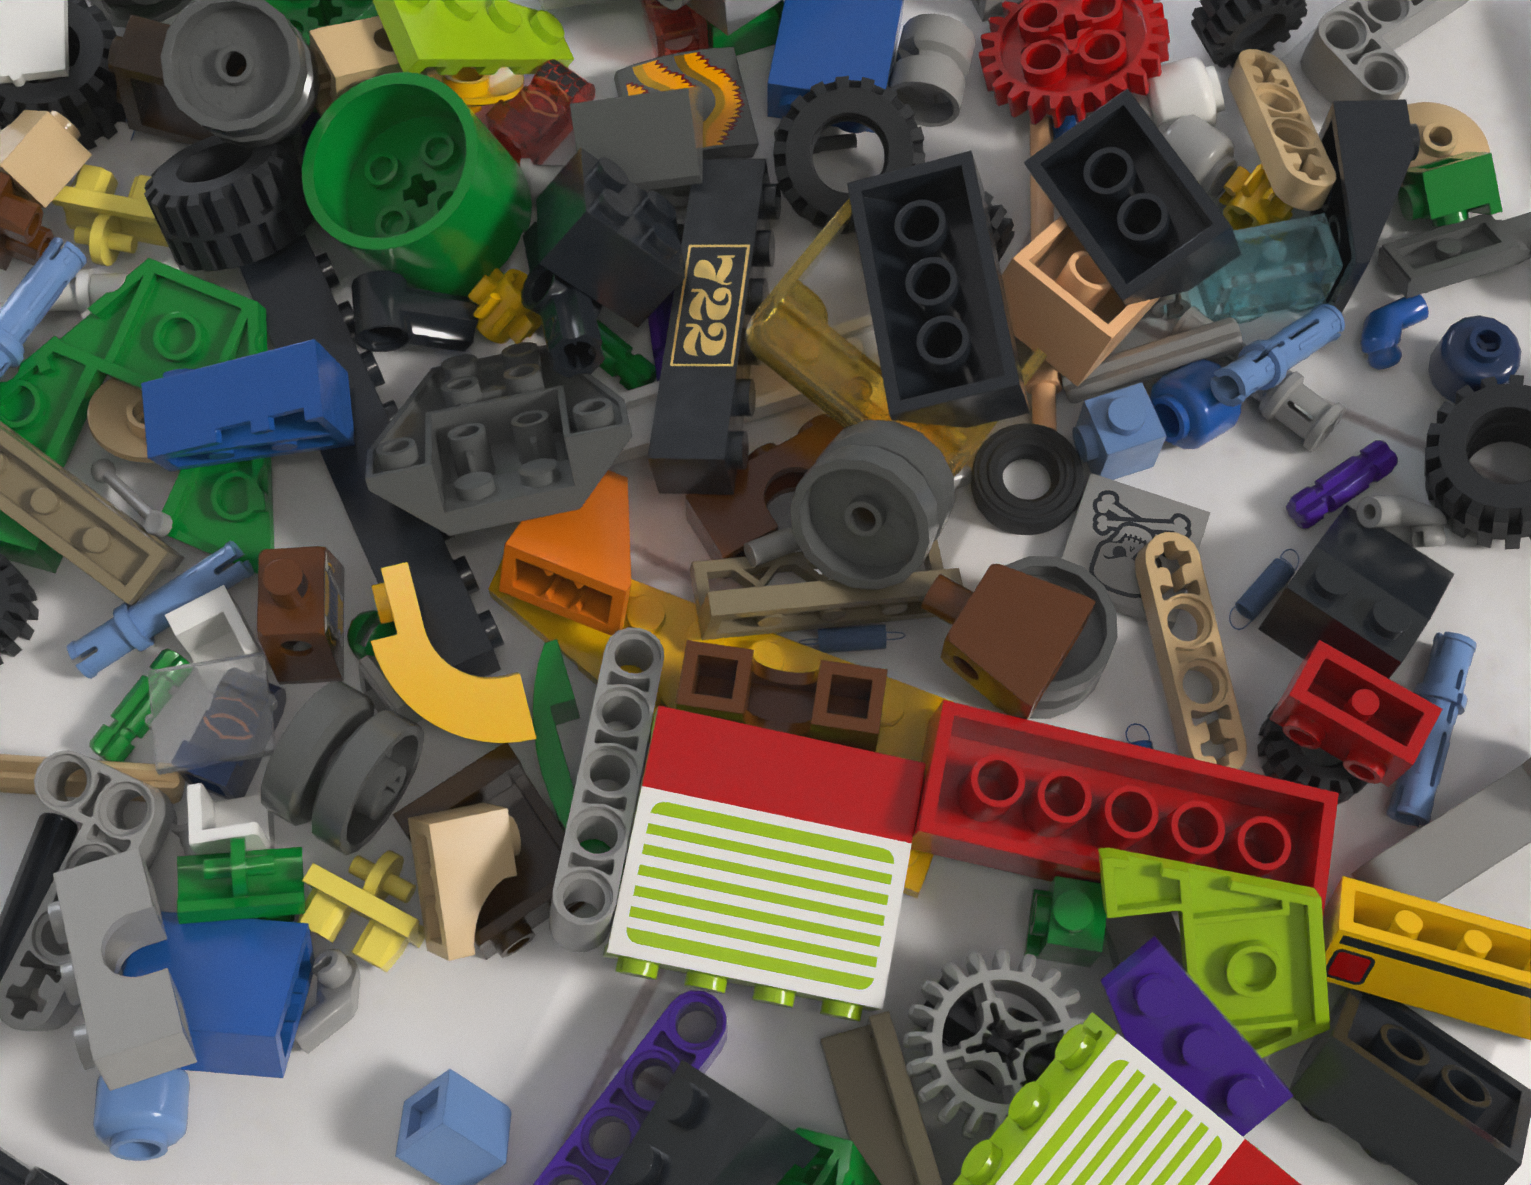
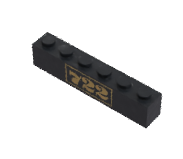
M703 159L702 183L691 184L681 244L685 278L674 289L647 457L659 494L734 495L737 470H746L748 465L749 441L747 432L742 431L744 417H753L755 412L756 391L754 380L749 379L751 365H760L762 359L761 329L756 328L758 315H767L769 305L768 282L766 278H763L764 267H773L775 260V238L773 230H769L770 221L779 220L781 214L780 186L778 183H770L766 159Z

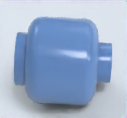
M175 1069L112 1091L109 1090L100 1074L97 1080L93 1120L96 1138L110 1147L112 1155L124 1160L146 1161L165 1155L168 1147L176 1144L187 1131L190 1091L188 1073L185 1070Z

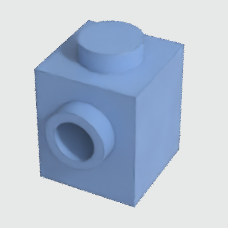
M1142 382L1084 400L1077 424L1072 429L1074 445L1080 459L1083 462H1087L1091 473L1111 480L1154 467L1167 437Z

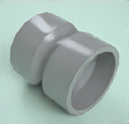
M935 13L920 14L910 18L903 26L896 56L897 63L893 66L888 87L898 93L897 98L904 105L907 103L910 105L915 113L914 119L917 125L926 127L943 126L952 123L959 116L966 86L964 76L969 74L976 39L972 31L965 24L950 16Z

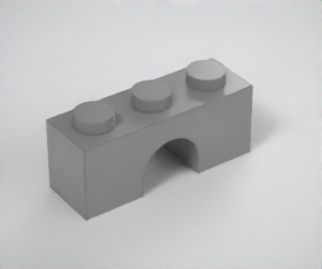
M139 848L53 873L59 901L47 904V910L57 943L61 945L68 942L71 961L60 964V972L71 1006L81 1004L85 1024L73 1027V1034L78 1055L84 1069L97 1067L107 1087L112 1091L196 1063L197 1059L183 1001L168 968L138 977H126L118 974L124 961L133 952L142 947L167 940L154 883Z

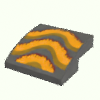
M734 47L710 48L670 54L633 64L616 71L614 81L618 97L701 86L703 91V159L748 158L754 156L759 142Z

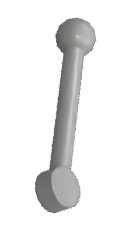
M100 459L92 464L90 470L93 479L99 483H107L145 519L144 528L147 533L163 538L170 532L173 524L171 516L159 510L153 511L116 475V468L111 461Z

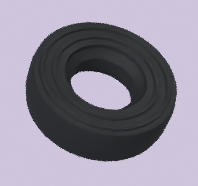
M1031 423L1007 426L991 435L978 450L971 470V491L980 512L996 527L1018 535H1037L1048 532L1062 524L1075 510L1084 483L1082 463L1073 445L1057 431ZM1016 460H1034L1043 465L1048 471L1051 487L1039 498L1031 500L1018 498L1010 493L1004 484L1003 472L1005 468Z

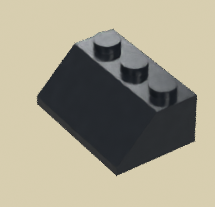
M1128 88L1024 161L1028 171L1125 305L1189 291L1242 255L1230 223Z
M1346 987L1329 1014L1330 1030L1316 1035L1300 1060L1289 1088L1293 1098L1300 1102L1303 1109L1313 1118L1332 1124L1358 1142L1371 1158L1382 1164H1390L1418 1185H1504L1522 1165L1531 1118V1089L1403 1003Z

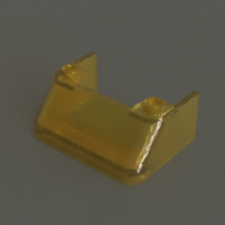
M850 198L758 306L748 322L746 330L747 342L753 354L844 428L865 420L895 421L889 415L881 367L827 324L828 313L823 301L802 283L832 247L853 216ZM1039 348L1020 365L1024 385L1027 384L1047 357ZM904 421L896 422L921 432L942 452L955 477L998 421L969 428Z

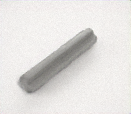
M1228 317L1109 355L1078 387L1062 374L1061 380L1067 399L1070 403L1076 404L1164 376L1189 363L1202 359L1212 361L1237 353L1243 349V338L1236 320Z

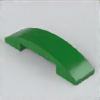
M556 639L544 643L538 662L533 694V727L536 735L535 746L541 774L561 827L566 831L575 789L556 725L579 719L580 715L558 640ZM588 839L580 843L582 848L593 854H602L611 850L605 842L598 839Z

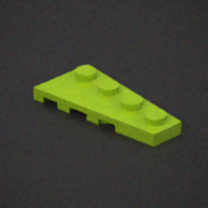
M372 0L403 72L421 74L426 67H434L439 75H456L463 67H474L479 75H495L501 67H508L515 75L536 74L539 70L545 74L547 72L550 74L552 69H554L553 72L559 74L555 71L559 65L562 64V67L566 69L574 61V57L564 38L565 32L562 24L554 15L547 11H538L511 3L508 0ZM554 59L561 63L555 64L556 67L546 72L541 69L547 62L555 66L549 62Z

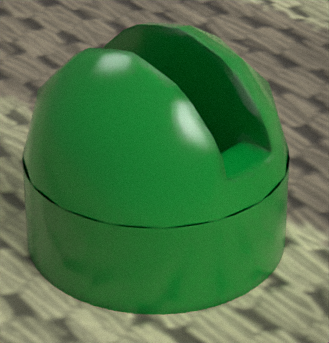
M376 610L359 613L351 620L347 633L348 645L355 657L360 660L367 655L375 656L371 641L396 635L395 623L393 621L381 624L378 611ZM378 624L370 635L366 646L360 645L359 643L371 626Z

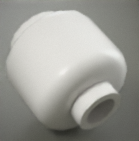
M1187 57L1161 65L1162 74L1159 77L1147 79L1149 93L1146 96L1134 95L1137 102L1157 128L1164 122L1172 124L1182 116L1196 115L1214 127L1217 121V113L1225 111L1223 94L1215 66L1205 67L1204 63L1196 57Z

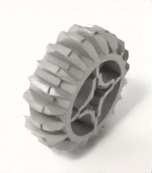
M999 948L995 952L992 970H987L984 958L979 951L970 952L966 957V967L969 974L967 977L952 961L944 964L941 972L949 989L947 990L931 980H927L921 988L924 997L935 1008L913 1004L908 1012V1018L914 1023L926 1027V1032L913 1031L906 1033L903 1037L904 1047L911 1050H925V1057L914 1059L907 1064V1075L918 1077L930 1073L933 1079L932 1082L925 1085L918 1092V1099L921 1103H927L941 1093L948 1100V1103L939 1111L936 1117L937 1121L942 1125H946L954 1118L958 1110L967 1114V1118L962 1126V1137L969 1140L973 1139L979 1131L982 1120L989 1122L988 1136L990 1139L1007 1118L1010 1103L1017 1092L1023 1087L1022 1083L1026 1080L1023 1068L1025 1054L1036 1051L1041 1046L1054 1043V1049L1056 1050L1059 1041L1065 1033L1075 1025L1083 1024L1089 1016L1082 1014L1070 1018L1067 1009L1071 1008L1081 998L1077 989L1068 990L1060 998L1051 990L1061 977V972L1057 968H1051L1043 976L1042 980L1039 981L1031 976L1036 967V957L1026 954L1020 962L1018 970H1010V955L1005 948ZM995 991L1009 992L1025 999L1041 1013L1046 1022L1042 1023L1041 1020L1022 1022L1014 1019L1007 1012L1002 998L996 997ZM973 994L977 1007L974 1012L977 1028L975 1036L960 1041L957 1046L943 1049V1028L949 1011L959 1001ZM991 1025L993 1029L997 1030L999 1037L1003 1040L1012 1038L1013 1041L1024 1039L1017 1048H1014L1006 1056L1011 1061L1008 1066L1006 1063H1002L998 1052L986 1053L985 1050L975 1052L982 1043L985 1044L992 1036L988 1031ZM978 1069L984 1071L991 1077L997 1093H1002L1005 1104L989 1102L973 1095L956 1080L950 1070Z

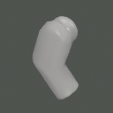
M1400 495L1368 496L1363 498L1357 506V518L1364 527L1411 526L1410 542L1415 548L1442 546L1446 541L1444 524H1448V521L1439 508Z
M329 949L322 952L315 959L312 966V973L317 976L318 980L316 1005L301 1016L295 1036V1041L307 1054L348 1023L355 1016L358 1009L361 974L355 960L346 956L338 949Z

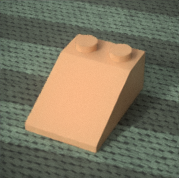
M1061 216L1015 255L1002 274L1014 336L1077 387L1110 355L1159 299L1155 298L1125 305Z

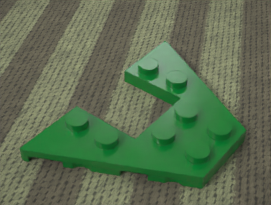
M147 258L126 276L124 283L119 289L105 293L87 309L92 313L63 337L53 336L20 364L18 373L12 379L0 382V421L64 467L87 419L89 402L95 391L103 384L106 376L142 390L141 383L163 378V373L170 370L198 369L267 351L266 308L255 300ZM271 457L180 470L162 510L163 513L171 516L173 522L167 536L209 554H213L231 540L245 554L232 562V564L238 561L243 563L249 560L254 573L258 574L260 551L275 549Z

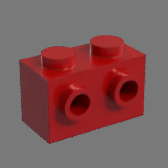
M1319 640L1297 668L1269 720L1282 726L1284 734L1298 745L1309 749L1320 748L1343 761L1344 768L1354 777L1368 783H1382L1390 787L1414 765L1443 709Z

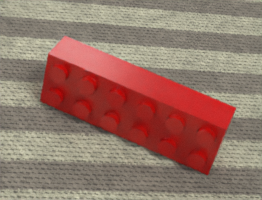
M947 700L942 701L929 719L921 762L926 763L911 845L912 850L1050 882L1054 880L1055 876L1101 883L1098 849L1109 847L1315 888L1322 900V915L1324 919L1339 793Z

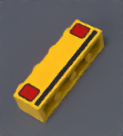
M1342 876L1324 910L1323 929L1327 982L1531 1040V929Z

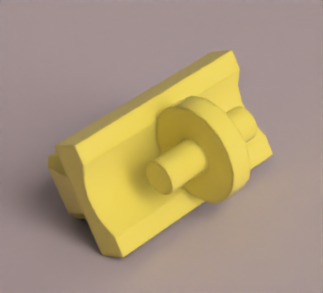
M84 164L78 171L71 187L65 186L52 200L54 205L63 207L66 224L70 229L75 230V243L89 245L90 257L95 264L111 266L116 261L120 251L134 254L137 250L138 242L169 247L144 195L146 192L144 189L145 184L151 176L139 175L135 177L128 197L114 195L118 182L112 172L102 167Z
M392 850L386 851L376 863L360 855L354 858L348 872L365 881L362 889L312 863L302 880L312 890L305 901V913L300 914L297 923H308L311 932L333 943L351 912L369 920L352 953L384 972L390 970L409 943L420 948L425 939L424 926L419 924L420 921L384 901L388 895H391L404 903H408L416 890V885L399 877L403 868L404 858Z

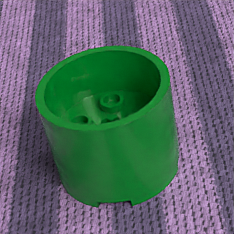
M395 72L379 75L357 84L336 99L323 113L306 145L302 164V185L307 205L315 220L327 233L372 271H392L400 274L406 279L409 288L468 297V294L484 275L490 276L495 268L500 270L515 250L522 233H525L530 227L532 215L531 193L519 164L455 91L430 76L410 72Z

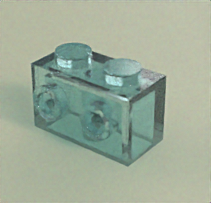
M1325 213L1234 230L1233 232L1242 255L1197 285L1209 319L1215 322L1231 317L1238 324H1243L1258 319L1264 313L1284 309L1298 313L1317 307L1322 302H1325L1343 264Z

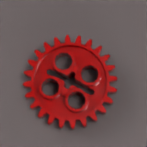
M1021 0L1022 2L1019 4L1004 1L1001 4L1004 17H990L988 22L991 32L981 34L980 37L983 50L979 52V59L986 89L988 92H994L996 104L1002 106L1009 103L1011 116L1014 118L1028 110L1030 121L1033 125L1039 123L1046 115H1052L1054 128H1059L1066 116L1074 115L1078 124L1087 117V113L1098 110L1127 88L1132 93L1146 96L1149 93L1147 79L1159 77L1162 74L1161 62L1169 60L1168 43H1170L1168 21L1164 18L1163 4L1161 2L1154 3L1153 0Z

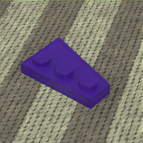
M1155 935L1100 980L1124 1039L1240 1135L1245 1136L1293 1097L1287 1085Z

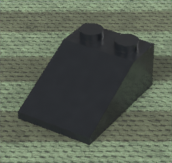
M1406 99L1333 101L1318 134L1336 172L1337 179L1323 206L1318 210L1310 211L1322 302L1323 304L1335 306L1341 314L1371 260L1411 161L1417 158L1419 152V129L1417 124H1410Z
M1346 505L1289 582L1258 630L1303 660L1320 640L1389 679L1401 665L1431 619L1454 573L1383 527H1364L1357 518V511Z

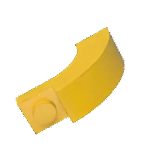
M408 562L381 568L384 582L372 585L373 595L381 624L394 621L397 634L372 640L371 644L383 674L402 700L418 715L433 725L467 739L492 743H513L536 739L520 673L515 672L497 677H480L464 673L448 664L435 651L427 637Z

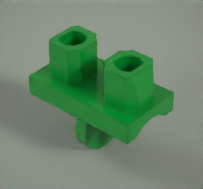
M232 837L230 840V852L177 856V915L179 924L248 918L293 922L296 914L305 913L304 882L302 881L304 879L302 847L247 851L245 837Z

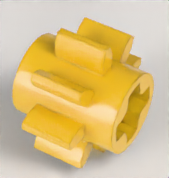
M1262 164L1257 165L1252 173L1244 167L1238 166L1223 186L1225 192L1219 198V202L1226 206L1223 209V215L1232 226V229L1242 236L1257 238L1265 228L1277 236L1293 216L1291 211L1294 207L1284 203L1274 193Z
M495 268L490 276L484 275L468 294V297L478 304L476 311L473 313L478 318L476 328L487 339L498 344H505L511 338L516 344H519L526 337L530 338L541 326L540 315L524 308L521 302V292L527 278L526 273L517 269H509L503 274L499 269Z

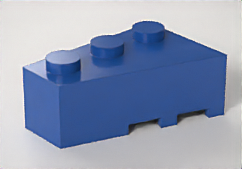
M316 339L198 369L170 370L163 373V378L141 383L148 459L168 471L355 445L348 372Z

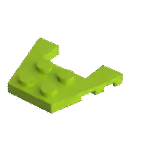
M1109 847L1098 849L1103 906L1107 918L1178 911L1183 968L1262 1058L1330 1030L1322 900L1315 888Z

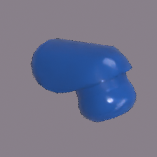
M1421 295L1407 299L1404 296L1373 310L1366 317L1363 323L1360 345L1362 352L1368 354V363L1371 367L1381 370L1390 368L1400 362L1402 352L1398 343L1401 341L1402 330L1428 318V306Z

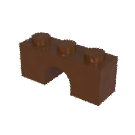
M848 408L832 416L820 414L813 417L799 429L797 435L779 445L767 443L755 449L749 454L746 470H737L734 495H685L687 521L712 560L746 557L744 553L745 543L779 530V526L767 509L768 506L780 495L795 492L797 484L816 463L817 458L827 445L844 428L858 423Z
M687 640L676 699V709L876 752L888 669L821 660L820 667L816 671L805 673L786 672L757 662L754 658V650Z

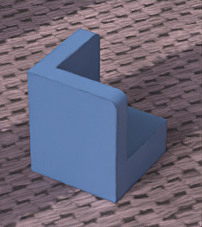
M448 1069L404 1101L395 1157L441 1185H475L506 1164L511 1110L506 1104L452 1069Z

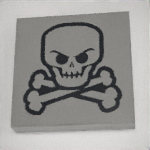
M1090 473L1062 559L1084 567L1105 586L1116 612L1147 622L1135 573V560L1138 552L1156 535L1164 532H1177L1188 537L1199 551L1211 512ZM1165 553L1155 559L1157 568H1168L1170 575L1180 568L1178 560L1167 559ZM1172 587L1162 595V598L1167 600L1177 594L1185 593L1186 589L1183 588L1174 593ZM1173 609L1169 612L1167 620L1170 630L1173 629L1180 609Z

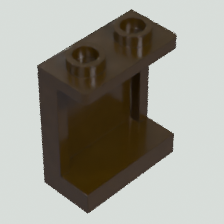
M503 743L393 814L411 842L408 818L483 802L508 808V815L514 818L519 829L521 850L519 855L514 856L517 876L504 878L495 886L486 898L477 919L474 942L486 960L496 953H499L504 958L519 951L535 937L536 934L532 929L549 918L553 887L565 831L526 775L520 760L508 743ZM576 901L568 904L566 909L571 914H574L583 908L587 902Z

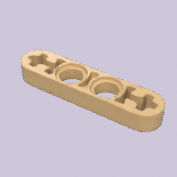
M1257 49L1241 51L1228 78V85L1271 187L1279 199L1294 208L1305 211L1318 210L1323 206L1337 179L1336 172L1288 68L1280 59L1268 52Z
M1164 532L1156 535L1138 552L1135 560V573L1179 755L1239 769L1244 764L1247 756V742L1200 554L1195 544L1188 537L1177 532ZM1165 553L1166 558L1169 560L1177 559L1180 568L1171 575L1168 568H1157L1155 559ZM1172 587L1174 593L1182 590L1183 588H1185L1188 592L1177 594L1175 596L1170 597L1167 600H1163L1162 595L1166 593L1168 590H1170ZM1183 609L1194 617L1197 623V634L1194 640L1182 641L1171 633L1167 620L1171 610ZM1187 671H1199L1210 680L1213 694L1207 704H1198L1186 695L1183 689V678ZM1214 711L1218 714L1219 719L1208 725L1207 721L1196 726L1193 724L1192 718L1199 719ZM1209 740L1216 745L1223 744L1226 755L1217 759L1216 762L1214 756H1203L1201 752L1202 744Z

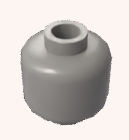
M1196 115L1182 116L1172 124L1162 123L1158 127L1159 131L1211 200L1216 199L1225 190L1223 188L1224 184L1237 169L1238 162L1233 159L1234 143L1228 136Z

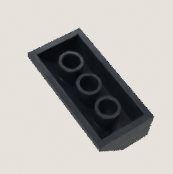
M972 150L847 183L891 419L895 421L969 428L1029 414L1030 409L984 187Z

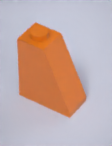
M608 470L580 509L520 522L504 546L499 591L610 636L623 629L631 588L628 477Z

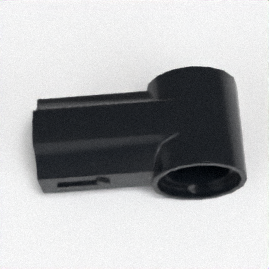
M371 271L361 274L353 280L351 291L355 337L358 346L372 352H389L412 344L466 352L474 343V333L478 324V318L473 313L477 309V304L470 302L469 297L409 288L406 279L392 271Z

